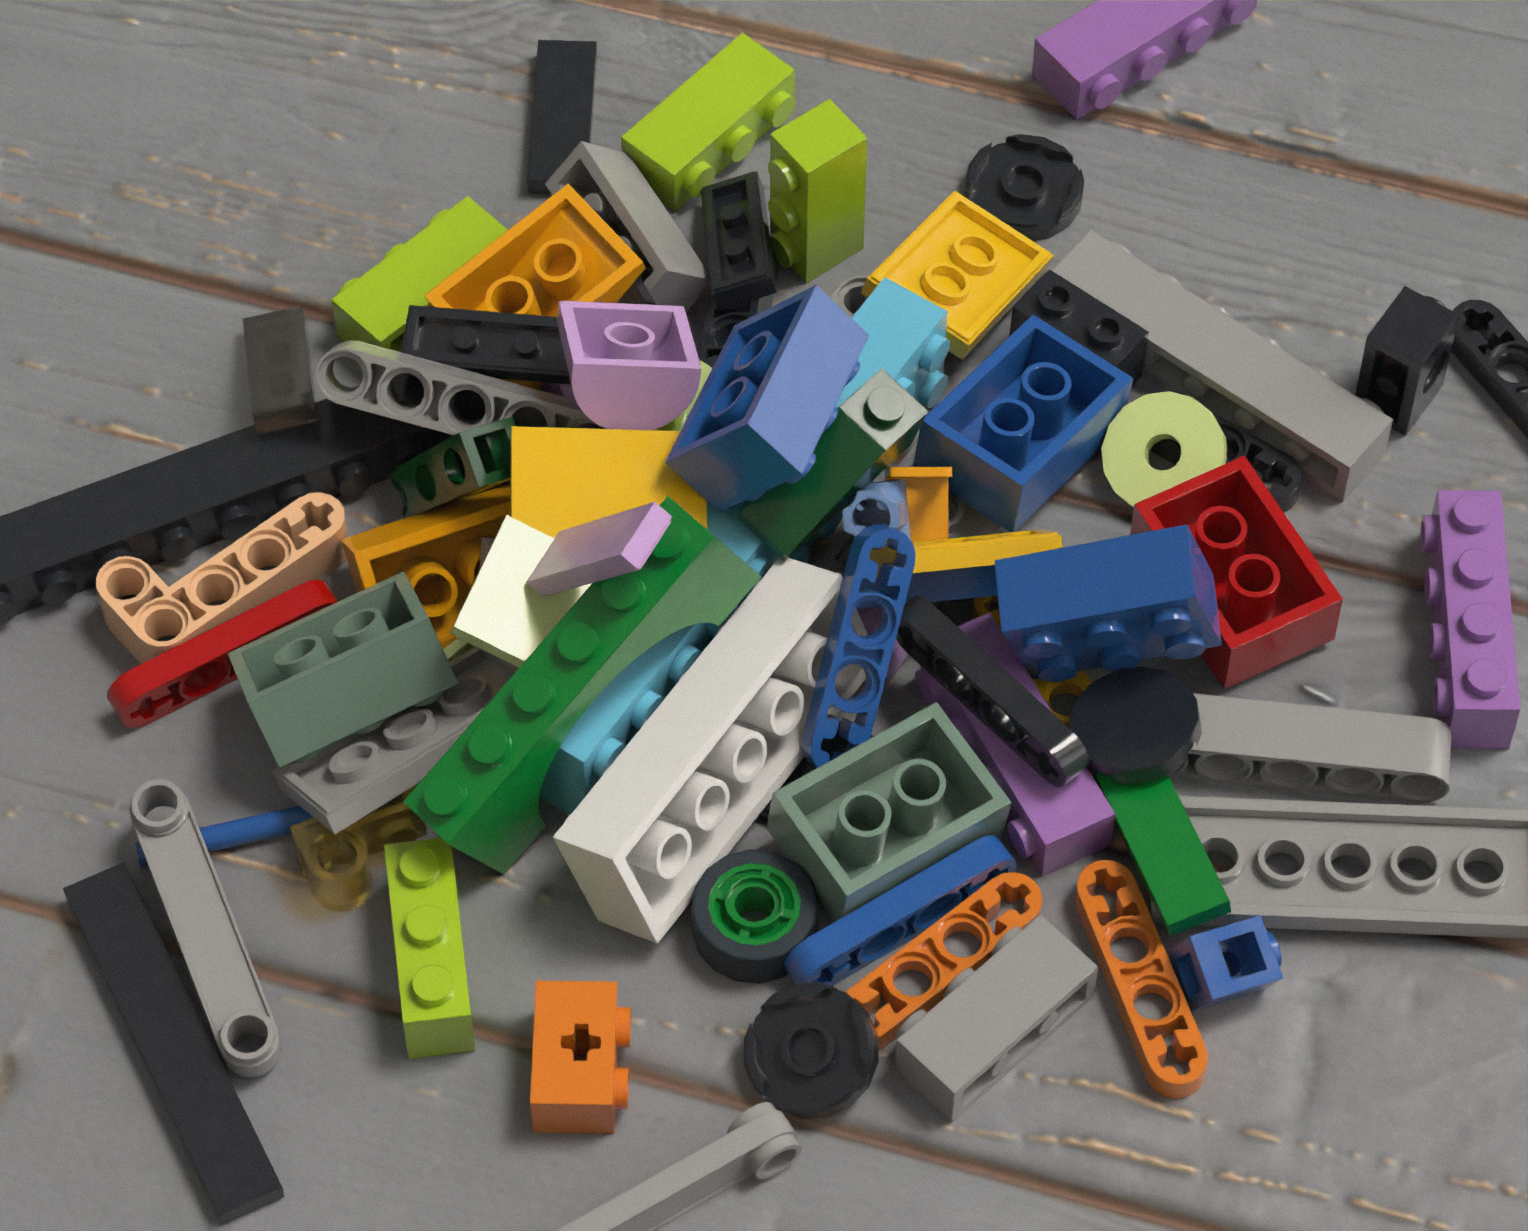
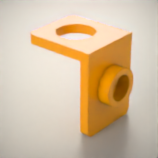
M887 467L885 469V481L905 480L912 542L948 539V477H952V467Z

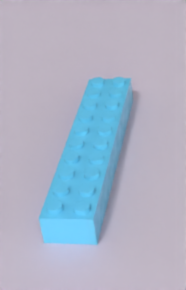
M884 277L851 317L869 334V337L858 358L860 362L859 371L844 387L836 407L838 408L882 368L923 407L932 408L941 398L948 382V376L944 374L945 357L950 348V340L946 338L948 311ZM742 501L718 512L707 502V530L761 576L760 581L779 557L738 519L740 512L749 503ZM845 506L789 558L807 563L810 549L821 535L829 537L836 530L843 518ZM755 585L720 626L712 623H698L680 629L654 644L620 672L590 704L563 741L549 766L539 797L564 813L572 814L602 777L605 770L611 766L640 730L643 723L675 687L681 676L687 672L713 640L719 629L726 624L751 593Z

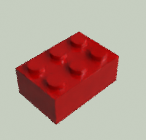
M1245 455L1134 504L1130 535L1187 524L1214 575L1222 646L1205 648L1201 655L1224 690L1335 640L1343 598Z

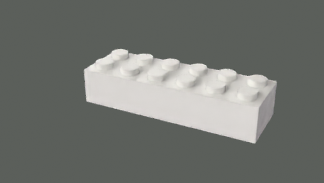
M778 558L553 836L556 845L598 921L658 944L693 900L694 888L706 869L729 854L772 799L773 792L780 789L805 757L802 750V735L843 579L841 574L790 558L785 562ZM855 608L851 616L852 629L857 636H868ZM851 664L838 672L835 679V690L841 699H850L866 679L865 672L860 665ZM830 705L827 714H832L836 717L841 710Z

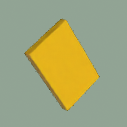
M953 191L866 279L861 294L868 298L883 278L886 277L948 311L946 338L950 340L949 352L963 360L1047 271L1054 255L963 195Z
M511 427L510 517L552 538H555L559 531L645 504L656 502L660 505L667 496L707 529V501L665 463L680 431Z
M1037 529L912 542L916 552L913 573L995 565V560L1063 548L1062 535H1058V532ZM887 546L872 548L869 559L878 563L877 577L882 564L885 562L893 563L896 558V551L891 550Z

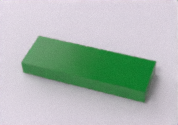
M1097 771L1098 776L1093 773L1095 782L1115 812L1114 822L1169 936L1230 913V900L1169 776L1166 775L1151 782L1123 784L1113 782L1111 775L1102 774Z

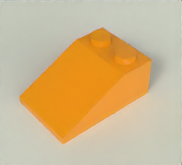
M567 184L424 296L429 307L557 317L559 301L617 303L643 272L645 265L589 204ZM501 379L534 389H540L545 385L544 382Z

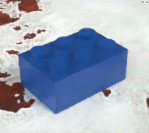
M817 285L734 325L665 463L718 512L742 501L753 502L767 490L782 483H796L809 472L816 460V455L813 451L822 433L829 428L837 417L838 408L836 403L844 387L859 371L860 362L858 358L869 334Z
M1032 315L926 415L919 429L913 467H952V477H948V492L1007 531L1015 532L1102 447L1108 425L1121 409L1128 404L1133 378L1037 316Z
M1187 524L995 560L1001 631L1032 679L1040 678L1043 681L1060 682L1075 677L1077 671L1100 667L1113 671L1134 668L1140 664L1141 660L1161 656L1173 659H1189L1202 654L1205 648L1222 646L1214 575Z

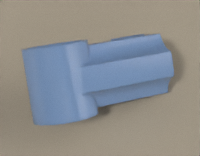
M905 480L871 482L863 490L857 491L856 496L850 501V506L843 509L845 532L853 534V539H855V536L864 528L874 524H881L905 533L911 540ZM886 538V542L883 547L887 546L888 538Z

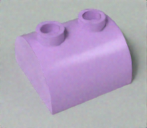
M577 301L558 302L557 324L573 394L578 406L590 420L605 429L655 430L669 424L688 408L698 390L702 368L684 306Z

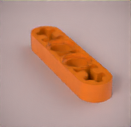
M1112 860L1095 861L1087 865L1079 874L1075 894L1077 912L1148 1083L1153 1090L1162 1096L1173 1099L1186 1098L1196 1093L1203 1084L1208 1063L1206 1046L1135 877L1127 867L1119 862ZM1104 884L1109 892H1117L1115 911L1118 918L1109 922L1110 909L1105 898L1102 895L1094 896L1096 885ZM1121 937L1137 938L1147 948V955L1137 962H1124L1113 955L1110 945ZM1143 994H1159L1167 999L1171 1005V1011L1162 1019H1147L1138 1014L1134 1008V1001ZM1172 1034L1171 1046L1176 1058L1180 1062L1189 1061L1186 1074L1178 1075L1173 1066L1164 1067L1167 1054L1164 1038Z
M1016 872L1002 873L992 878L846 991L868 1012L869 1016L879 1009V992L882 993L887 1004L874 1015V1027L878 1034L879 1051L896 1039L900 1027L912 1014L921 1009L928 1013L942 1001L947 987L959 973L967 968H972L976 971L992 957L993 948L1005 933L1016 926L1023 930L1041 914V890L1034 880ZM1005 898L1010 903L1017 902L1019 899L1023 900V914L1020 915L1014 909L1007 910L996 919L995 933L993 934L988 923L998 916L1001 899ZM964 931L976 936L981 943V948L970 957H958L947 951L944 946V940L955 932ZM906 970H917L927 975L932 985L927 992L920 996H908L897 990L894 985V979Z

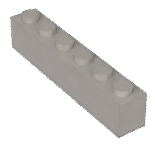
M1090 230L1052 270L1149 331L1142 373L1144 376L1168 391L1193 397L1211 412L1290 455L1300 465L1302 477L1341 502H1344L1385 455L1393 419L1384 414L1378 405L1368 399L1355 396L1333 382L1323 370L1314 366H1308L1285 352L1272 338L1262 334L1258 335L1233 319L1221 306L1207 303L1182 287L1178 280L1170 274L1158 272L1137 259L1124 245L1116 241H1109L1093 230Z

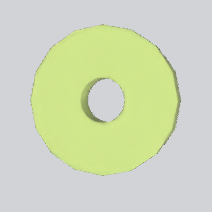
M1171 391L1145 394L1125 405L1108 425L1101 448L1105 476L1115 494L1133 509L1135 503L1222 466L1227 460L1226 436L1212 412L1193 397ZM1164 439L1177 441L1181 446V457L1178 463L1169 470L1161 471L1152 468L1148 457L1153 445Z

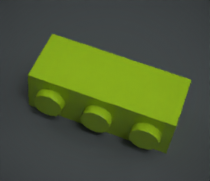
M742 32L622 135V152L629 153L659 200L675 212L691 197L697 198L701 196L702 187L711 185L715 176L732 161L739 162L745 158L751 151L755 141L772 126L779 127L787 121L796 105L795 69Z
M830 98L770 133V162L768 163L770 200L768 201V209L770 212L771 248L777 262L784 268L791 267L806 284L864 249L867 137Z
M466 196L452 208L438 212L430 220L427 227L406 243H399L392 247L385 254L381 262L360 278L350 279L340 288L337 295L331 299L336 335L344 342L348 340L361 341L401 352L409 305L429 307L424 296L508 229L469 196Z
M442 838L384 845L408 1059L475 1051L452 846L447 844Z

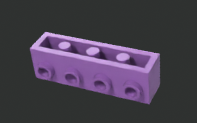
M1437 490L1432 515H1422L1420 526L1422 553L1430 554L1431 567L1427 568L1425 572L1426 607H1434L1435 623H1431L1429 627L1430 661H1438L1439 678H1435L1433 684V713L1435 717H1442V722L1451 728V748L1509 749L1520 713V699L1501 491Z

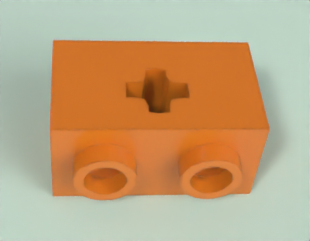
M536 980L530 1093L533 1133L615 1134V1109H628L629 1068H617L618 1047L630 1048L631 1007H619L617 981ZM577 1054H587V1061H577Z

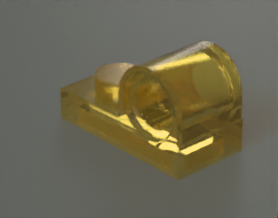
M416 785L335 835L315 818L290 826L296 861L304 880H307L312 895L321 906L328 910L344 912L362 905L370 896L373 887L369 856L381 851L385 852L384 845L411 842L427 835L426 823L403 802ZM338 864L352 866L351 869L343 873L327 872L329 868Z

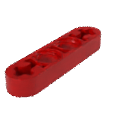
M318 579L299 584L128 670L111 684L107 691V699L125 727L138 728L148 725L237 680L238 678L228 653L339 601L325 581Z

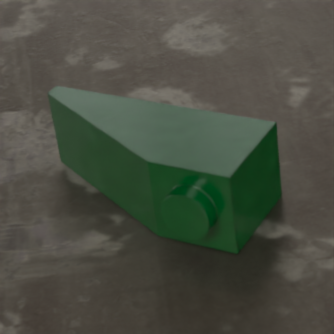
M881 368L838 407L837 417L829 428L822 433L813 451L816 455V460L809 472L796 483L789 484L785 482L767 490L757 500L749 502L740 512L738 519L785 562L856 496L857 491L863 490L911 446L928 410Z

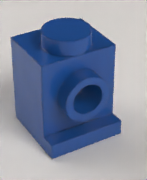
M1261 915L1189 936L1167 950L1172 968L1191 1013L1264 990L1283 979L1280 969L1282 963L1280 947L1274 935L1266 931ZM1225 960H1227L1231 966V976L1229 974Z

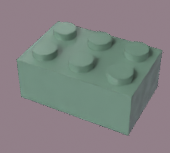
M404 571L228 653L249 707L279 768L291 762L303 763L310 761L322 754L327 745L351 734L363 735L379 728L386 721L387 717L410 706L422 707L429 705L441 698L446 689L459 684L434 628Z
M935 702L773 792L766 829L786 857L795 862L811 879L817 900L831 920L835 922L971 842L987 835H995L998 839H1001L1012 802L940 705Z

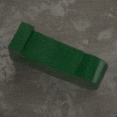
M513 417L459 432L396 467V471L390 473L389 478L393 487L400 493L404 504V518L465 499L510 480L511 427L515 426Z

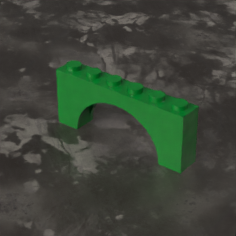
M669 496L659 506L672 516L670 519L671 523L642 568L592 583L403 801L447 844L502 874L508 871L546 827V824L539 815L538 809L544 778L563 741L596 697L631 662L670 634L698 623H712L720 626L761 578L756 571Z

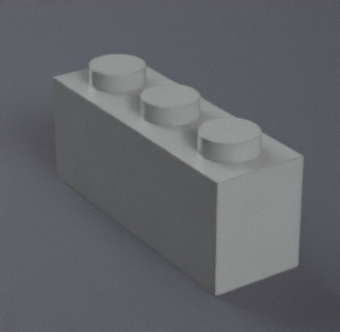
M581 141L545 183L552 195L569 184L592 209L602 212L611 229L644 262L645 269L639 276L656 305L684 306L685 312H687L710 286L709 272L629 153Z
M1041 914L1023 930L1016 926L1005 933L993 948L992 957L976 971L972 968H967L959 973L947 987L942 1001L928 1013L924 1009L916 1011L903 1023L897 1032L895 1070L951 1122L956 1120L1094 997L1098 966Z

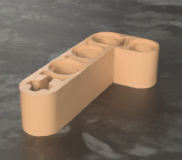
M321 492L306 494L170 587L164 583L148 564L139 558L124 556L112 559L100 568L96 577V589L104 621L114 636L142 664L299 584L310 580H323L339 569L347 560L340 540L348 537L344 508L339 500L332 495ZM266 566H278L272 570H259ZM126 595H137L131 599L120 600V598ZM215 601H227L226 603H223L221 605H209L210 603H213ZM164 636H176L169 641H157Z

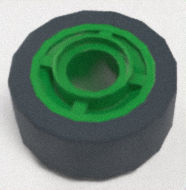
M746 850L724 856L706 869L694 888L691 909L692 934L698 953L714 971L734 981L760 984L785 977L788 973L784 969L783 964L788 954L799 943L816 933L818 900L811 879L795 862L775 852ZM751 911L762 912L768 915L766 919L757 922L745 920L741 916Z

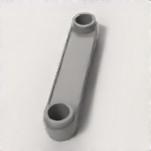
M149 780L140 785L135 791L129 807L132 825L224 1063L228 1069L241 1077H261L270 1072L279 1060L281 1043L277 1025L186 795L182 789L169 780ZM167 806L175 809V812L165 820L152 821L145 818L156 807ZM255 1034L267 1039L262 1048L255 1052L242 1053L233 1048L236 1042L245 1035Z
M770 1102L759 1103L747 1109L733 1120L728 1127L726 1135L556 1231H655L754 1174L757 1179H767L779 1174L795 1162L801 1154L802 1147L797 1141L798 1136L782 1111H777Z

